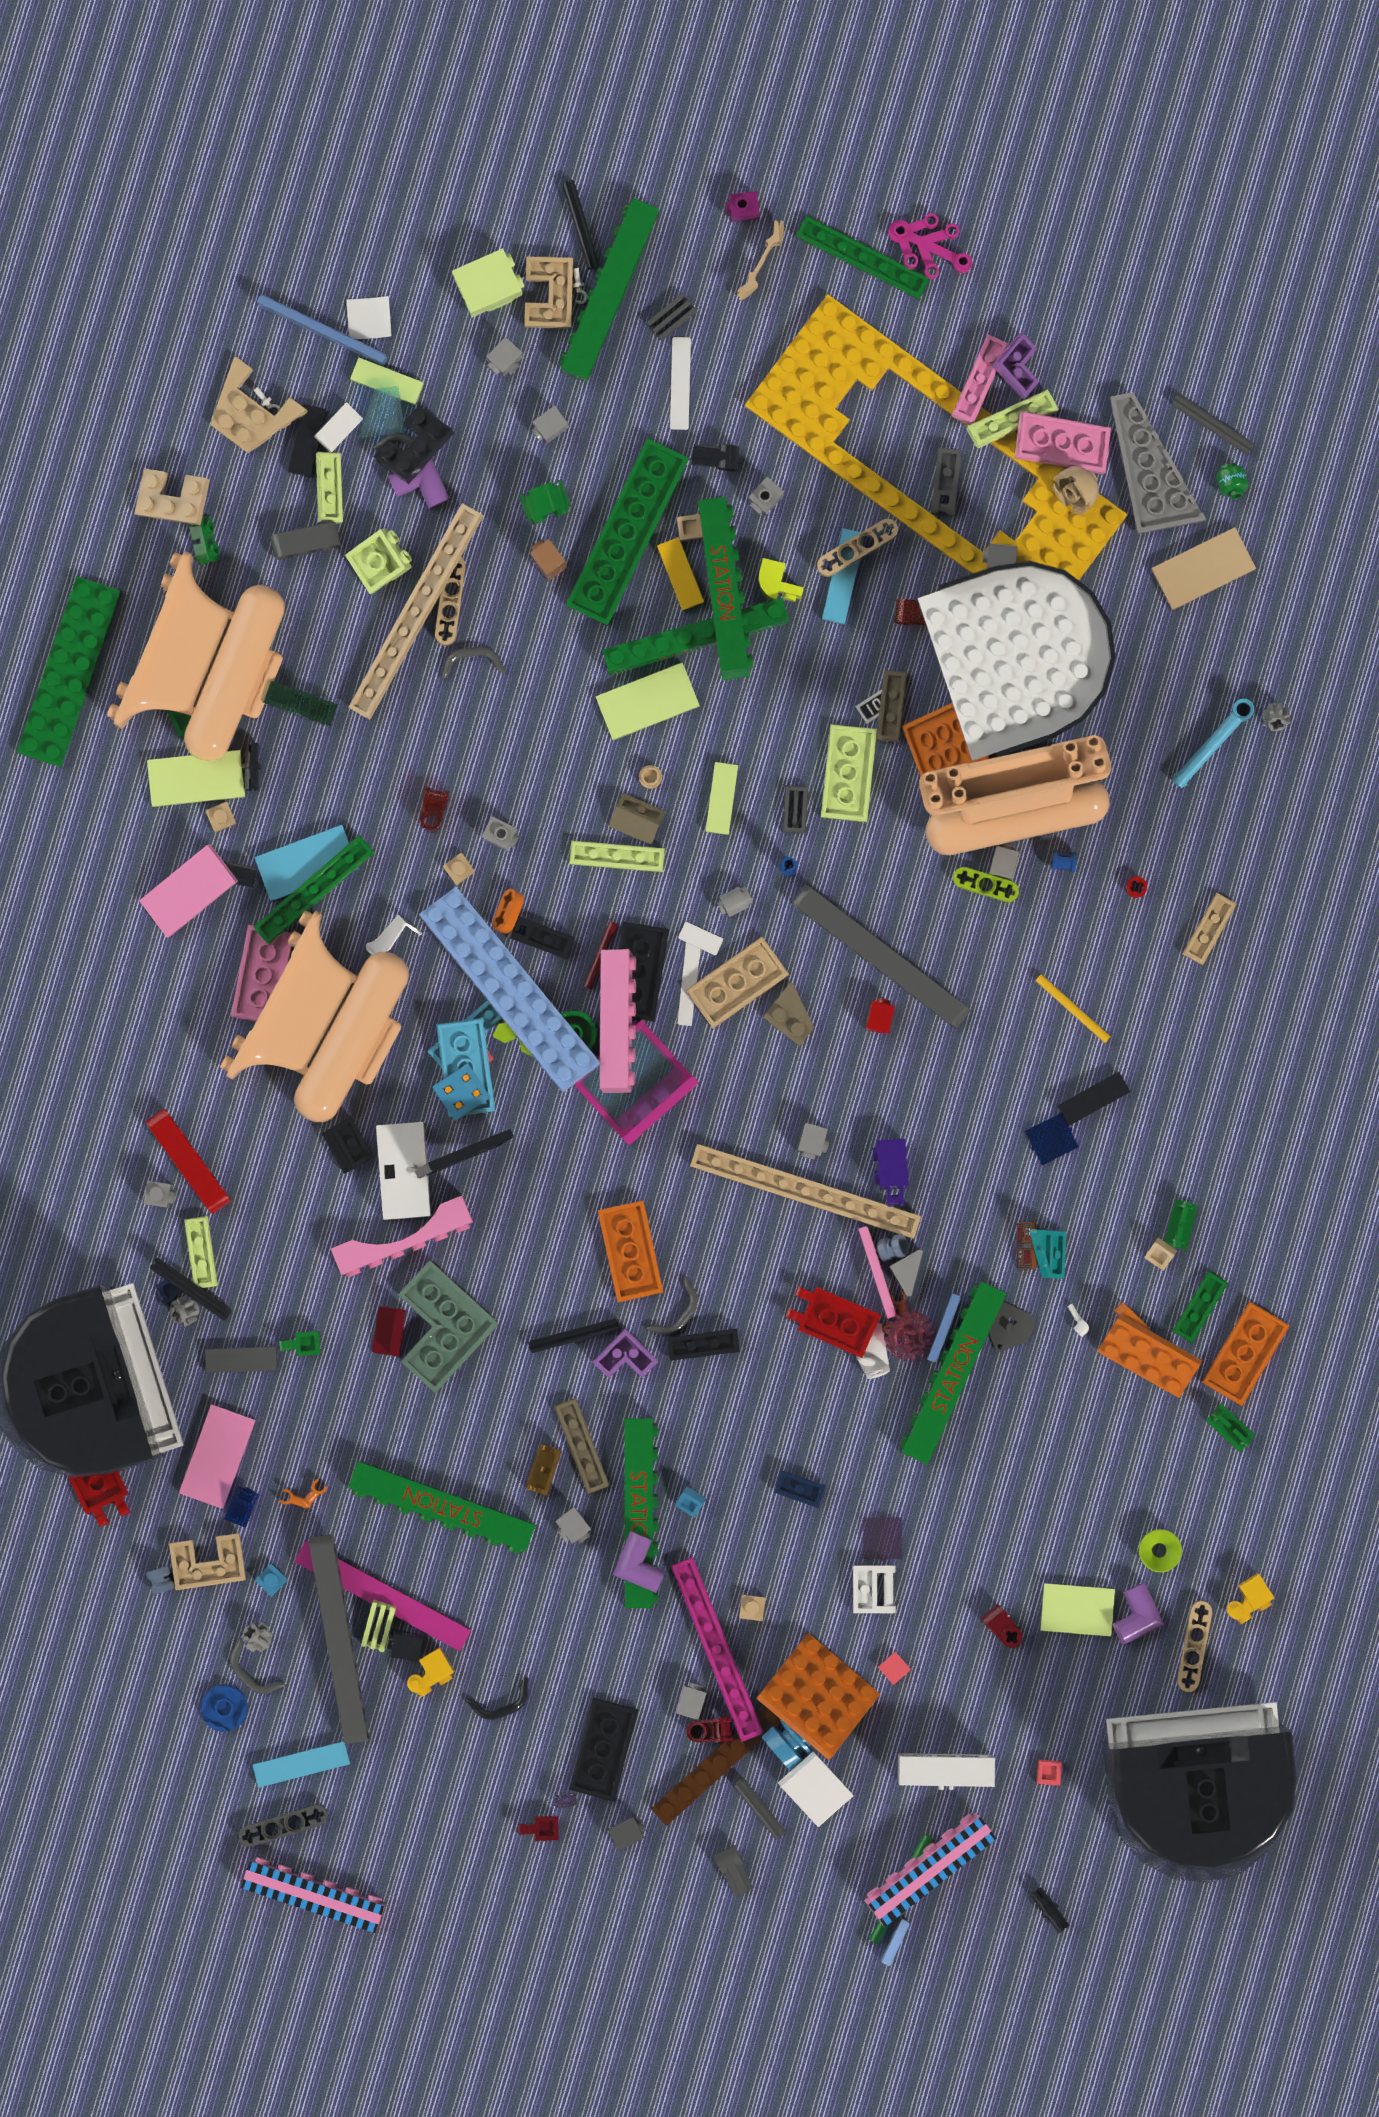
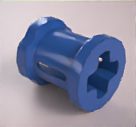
M1053 850L1051 870L1066 869L1075 872L1077 852L1070 854Z

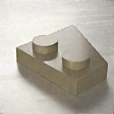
M790 982L763 1018L800 1047L812 1032L814 1026L794 984Z

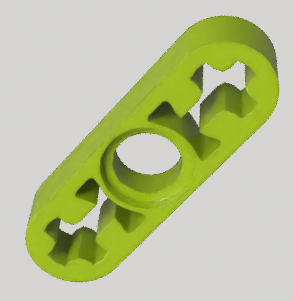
M960 867L953 874L954 885L963 890L1006 903L1013 902L1019 895L1017 884L1010 880L967 867ZM963 872H966L967 877L974 879V874L978 875L975 889L970 887L972 882L965 881L964 884H960L957 874L961 875ZM988 878L992 881L993 886L990 891H982L980 889L979 882L981 879ZM996 881L1001 882L999 887L1004 889L1008 885L1012 886L1011 890L1015 894L1006 898L1004 897V892L998 891V895H994L993 892L997 886Z

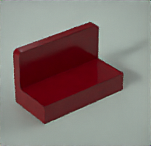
M378 1307L372 1347L373 1353L400 1357L407 1310Z

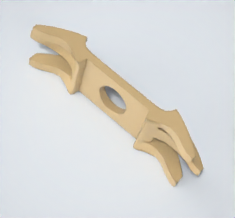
M775 220L773 235L766 240L764 254L754 272H749L748 282L738 289L736 296L740 297L739 301L749 297L758 288L755 278L774 246L781 245L784 233L782 220L780 225Z

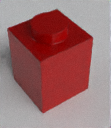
M878 998L877 1002L872 1001L865 1030L889 1034L895 1006L891 1005L890 1000Z

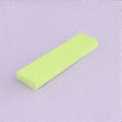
M1047 389L969 425L966 430L978 449L1017 431L1022 411L1050 416L1058 412L1059 408Z
M571 840L569 864L663 872L665 848Z

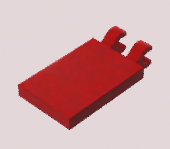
M798 1286L795 1296L809 1301L805 1314L789 1308L785 1317L800 1323L799 1331L863 1358L881 1315L819 1287H816L814 1293Z
M119 1471L109 1475L82 1478L68 1477L85 1514L93 1513L99 1527L109 1524L102 1508L113 1502L120 1516L123 1517L131 1513L123 1498L129 1495V1492Z

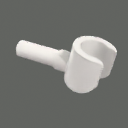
M1070 1304L1067 1307L1078 1322L1073 1329L1083 1337L1089 1331L1088 1324L1079 1316L1074 1305Z

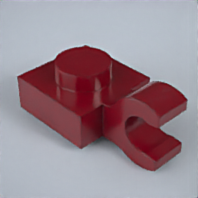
M535 1816L534 1824H518V1835L535 1834V1841L559 1840L558 1816Z

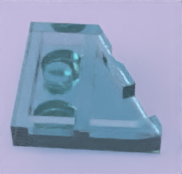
M399 386L376 388L360 432V438L405 433Z

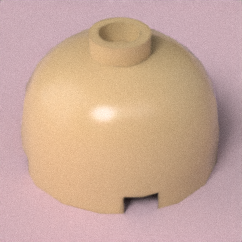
M1072 466L1054 477L1053 480L1056 479V482L1053 484V489L1056 496L1065 507L1069 504L1074 508L1072 510L1073 513L1083 514L1095 504L1099 495L1097 477L1093 472L1079 466Z

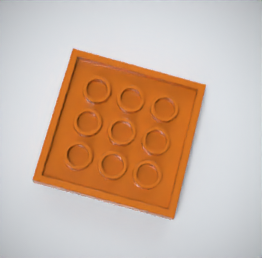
M953 703L902 726L920 777L929 771L995 758L994 754L972 761Z
M808 1633L756 1699L824 1757L830 1760L879 1697L880 1693Z

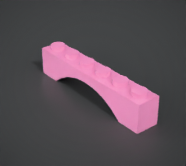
M459 1196L440 1204L433 1217L424 1227L403 1240L378 1245L351 1240L331 1248L341 1275L347 1274L349 1278L361 1273L360 1268L369 1265L371 1269L383 1264L382 1259L390 1256L393 1260L405 1255L404 1250L411 1247L413 1251L426 1246V1241L433 1238L435 1242L448 1238V1232L456 1230L457 1233L470 1229L469 1224L473 1223L463 1196Z

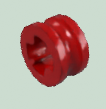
M1135 876L1126 884V892L1132 898H1140L1147 891V883L1141 877ZM1134 881L1137 884L1141 883L1143 885L1140 888L1142 892L1139 894L1137 891L1132 892L1130 887H1133L1131 883Z

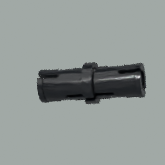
M249 742L244 743L245 763L242 764V769L245 770V791L259 790L258 770L261 769V764L258 763L259 743L251 742V745H249Z
M1042 1886L1030 1895L1042 1910V1916L1047 1917L1058 1934L1070 1926L1057 1909L1059 1907L1057 1903L1051 1901Z

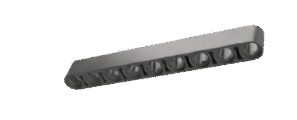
M805 884L791 901V904L953 1028L957 1029L971 1011Z
M327 1534L310 1537L309 1546L344 1743L347 1745L369 1741L366 1714L334 1535Z

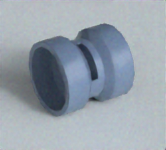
M903 1234L894 1235L892 1239L882 1238L877 1242L879 1256L884 1262L893 1260L894 1257H906L909 1254L908 1242Z
M169 1566L146 1573L147 1579L152 1582V1595L175 1588L174 1582L168 1576L170 1574Z

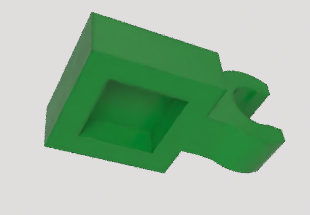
M319 1331L295 1333V1340L279 1341L280 1351L296 1350L297 1356L320 1355Z

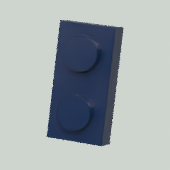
M781 1470L774 1493L819 1508L826 1486Z

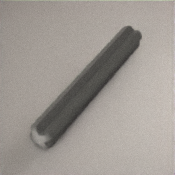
M1178 394L1172 401V405L1243 453L1248 454L1253 448V442L1182 395Z

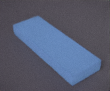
M951 1294L926 1360L934 1363L937 1362L960 1302V1296Z

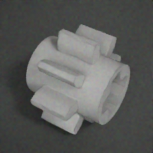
M1270 703L1267 710H1262L1263 726H1269L1271 731L1284 730L1286 724L1291 723L1289 707L1284 708L1282 703Z
M183 1296L172 1302L173 1307L170 1309V1316L175 1323H182V1326L185 1327L198 1320L196 1316L199 1314V1306L195 1300H188L187 1296Z
M253 1622V1624L247 1626L243 1632L244 1639H242L246 1643V1648L252 1652L255 1650L262 1652V1650L267 1649L272 1641V1633L268 1631L269 1627L262 1622L259 1625Z

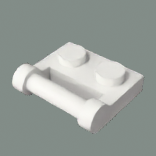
M853 1565V1613H896V1606H893V1573H896L895 1565ZM877 1573H884V1606H877Z

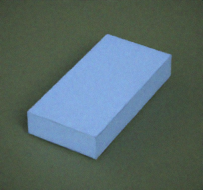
M902 1917L881 1959V1962L888 1966L892 1964L910 1925L909 1921Z

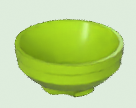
M1164 1529L1153 1530L1147 1533L1140 1542V1559L1151 1571L1167 1572L1173 1569L1181 1559V1543L1170 1531ZM1157 1543H1161L1166 1547L1165 1555L1160 1558L1155 1557L1152 1553V1548Z

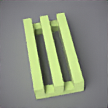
M377 1600L372 1602L361 1646H368L373 1650L378 1649L380 1652L385 1651L397 1606ZM377 1607H380L381 1609L378 1616L372 1641H369L368 1639L370 1636ZM387 1609L390 1610V1612L388 1615L381 1644L377 1643V1640L383 1622L385 1610Z

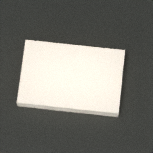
M814 1751L778 1782L781 1788L818 1827L853 1797L848 1788Z

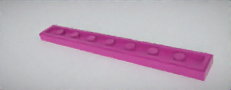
M305 1541L294 1562L314 1572L309 1542ZM338 1558L343 1589L371 1604L374 1600L397 1606L394 1614L395 1617L461 1651L471 1632L469 1628Z
M691 1557L671 1565L741 1742L763 1734V1729L694 1558Z

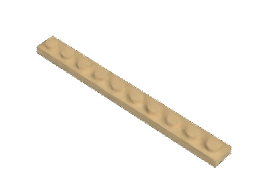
M463 503L461 504L350 703L349 709L369 720L372 718L481 522L483 514Z
M699 1144L696 1146L690 1167L884 1230L903 1234L912 1239L915 1237L921 1219L919 1215L894 1207H887L885 1204Z

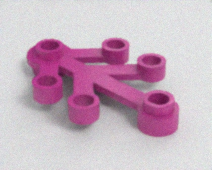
M930 213L926 215L925 219L910 224L903 220H897L890 225L888 230L889 237L893 242L899 243L904 256V266L907 269H914L918 264V257L912 254L909 242L918 247L925 267V276L928 279L933 280L939 274V268L933 263L930 252L953 263V268L958 273L964 274L970 270L972 259L968 254H956L935 244L948 238H957L959 227L956 224H949L944 230L922 237L914 232L925 228H936L939 221L937 215ZM933 218L936 223L931 225L927 222V219ZM902 228L904 233L898 234L896 229ZM953 228L956 230V234L951 235L948 230ZM909 258L914 259V260H915V264H913V265L908 264V263H907V259H909ZM963 258L967 261V264L961 265L959 260ZM928 269H935L936 274L930 275Z

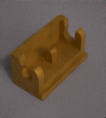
M539 1444L525 1487L526 1489L545 1496L548 1495L562 1450Z

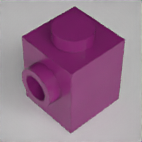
M757 191L729 194V201L725 202L726 215H731L732 222L760 219Z

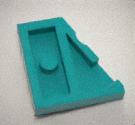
M1030 1229V1236L1042 1278L1064 1279L1066 1232Z

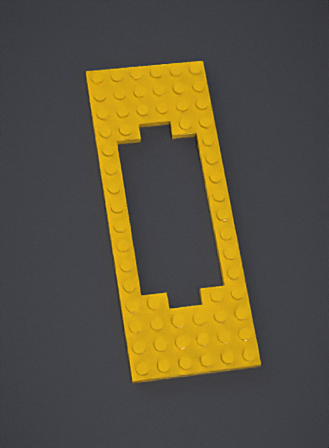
M827 294L744 407L969 573L973 574L987 569V563H983L984 552L834 443L850 421L849 418L836 410V408L856 381L873 391L889 369L950 415H952L962 392ZM981 407L975 422L992 414ZM960 421V422H961L962 424H964L966 427L969 426V424ZM1016 432L989 443L1038 479L1022 500L1036 514L1016 541L1000 530L990 544L1017 546L1016 563L1033 561L1066 570L1077 580H1080L1128 514L1101 494L1098 495L1095 504L1085 513H1073L1072 510L1074 508L1069 504L1065 507L1053 489V484L1056 482V479H1053L1057 474L1065 470L1064 467L1016 459L1015 450L1018 434Z

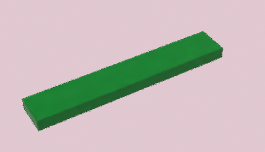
M807 215L795 236L805 243L920 300L930 281L925 275L913 269H907L903 264Z
M358 835L253 928L268 945L271 944L301 918L305 910L309 911L375 852Z

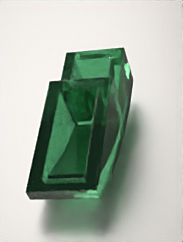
M274 681L270 682L264 704L329 728L332 726L338 708L336 703Z

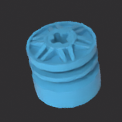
M780 1720L785 1730L781 1733L778 1729L772 1727L762 1736V1739L791 1771L804 1760L800 1755L803 1751L808 1755L813 1751L809 1748L810 1744Z

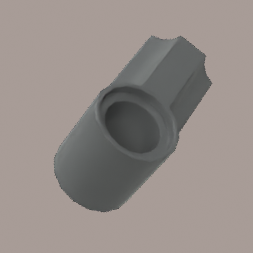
M735 1845L713 1855L735 1897L753 1888Z

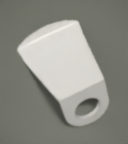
M397 915L377 939L366 944V950L372 955L377 952H388L405 926H408L419 935H422V932L400 915Z
M877 1323L863 1358L856 1356L867 1379L877 1378L890 1372L883 1328L880 1323Z

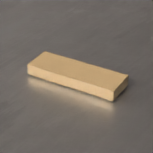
M1216 892L1182 955L1203 966L1237 903Z

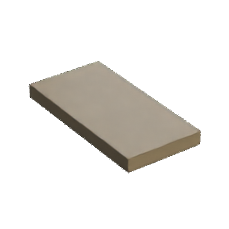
M1236 527L1151 568L1171 610H1175L1256 570V567Z
M760 937L688 988L686 992L712 1029H714L789 976V973L765 939Z

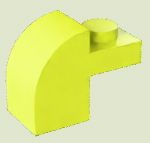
M763 558L759 571V587L762 594L770 601L777 599L778 594L783 595V599L795 602L796 599L801 600L804 587L782 582L786 564Z

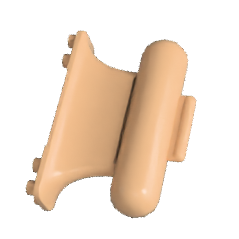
M185 551L181 555L174 552L170 565L176 571L174 576L165 574L161 587L167 593L160 614L129 685L120 682L116 695L122 699L120 706L112 703L107 717L114 721L116 727L123 729L133 716L147 710L163 709L190 715L191 718L184 734L185 747L197 759L213 761L224 756L229 749L243 714L251 718H258L261 714L283 660L282 655L270 650V647L284 615L285 604L282 596L270 586L255 585L244 591L235 611H230L209 598L197 585L192 573L193 556L191 553Z
M1092 735L1046 747L924 773L919 779V788L924 807L931 814L925 828L929 845L941 855H955L1097 823L1104 818L1110 806L1109 794L1103 783L1098 781L1109 776L1111 772V762L1104 740L1099 736Z
M305 910L299 920V923L306 927L301 935L293 931L288 940V945L294 947L290 961L253 1029L249 1031L246 1038L240 1035L236 1036L231 1046L239 1051L235 1059L226 1055L220 1068L227 1071L226 1077L232 1080L244 1069L255 1065H276L304 1075L295 1091V1107L299 1114L309 1121L326 1122L336 1115L355 1079L368 1085L373 1082L401 1030V1024L389 1016L408 982L409 971L408 966L401 957L388 951L370 955L358 976L342 966L323 944L320 935L322 914L318 911L312 914Z

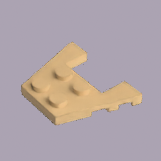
M235 356L210 425L246 453H250L270 439L273 434L289 426L298 417L305 415L307 410L289 397L275 416L239 390L253 372V369Z

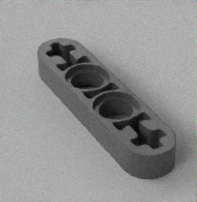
M315 1804L246 1825L239 1832V1841L246 1847H253L321 1826L328 1819V1810L321 1804ZM314 1809H318L319 1812L323 1811L324 1815L321 1817L320 1822L313 1818L308 1820L310 1825L306 1826V1819L302 1812L306 1811V1815L309 1816L314 1813ZM293 1815L300 1817L302 1822L301 1826L297 1829L291 1828L288 1824L289 1818ZM270 1822L276 1823L279 1827V1832L274 1836L267 1834L265 1829L266 1825ZM261 1825V1832L265 1839L261 1840V1835L253 1838V1842H249L248 1839L244 1840L243 1836L246 1834V1830L249 1829L251 1833L259 1831L257 1826Z

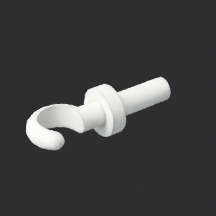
M574 268L575 284H573V288H576L577 293H581L584 296L582 302L576 300V303L584 304L587 298V293L582 290L584 282H581L579 268Z
M259 387L254 389V392L263 402L261 403L262 406H266L268 409L275 407L278 411L280 410L278 405L270 403L272 399L270 397L267 399Z

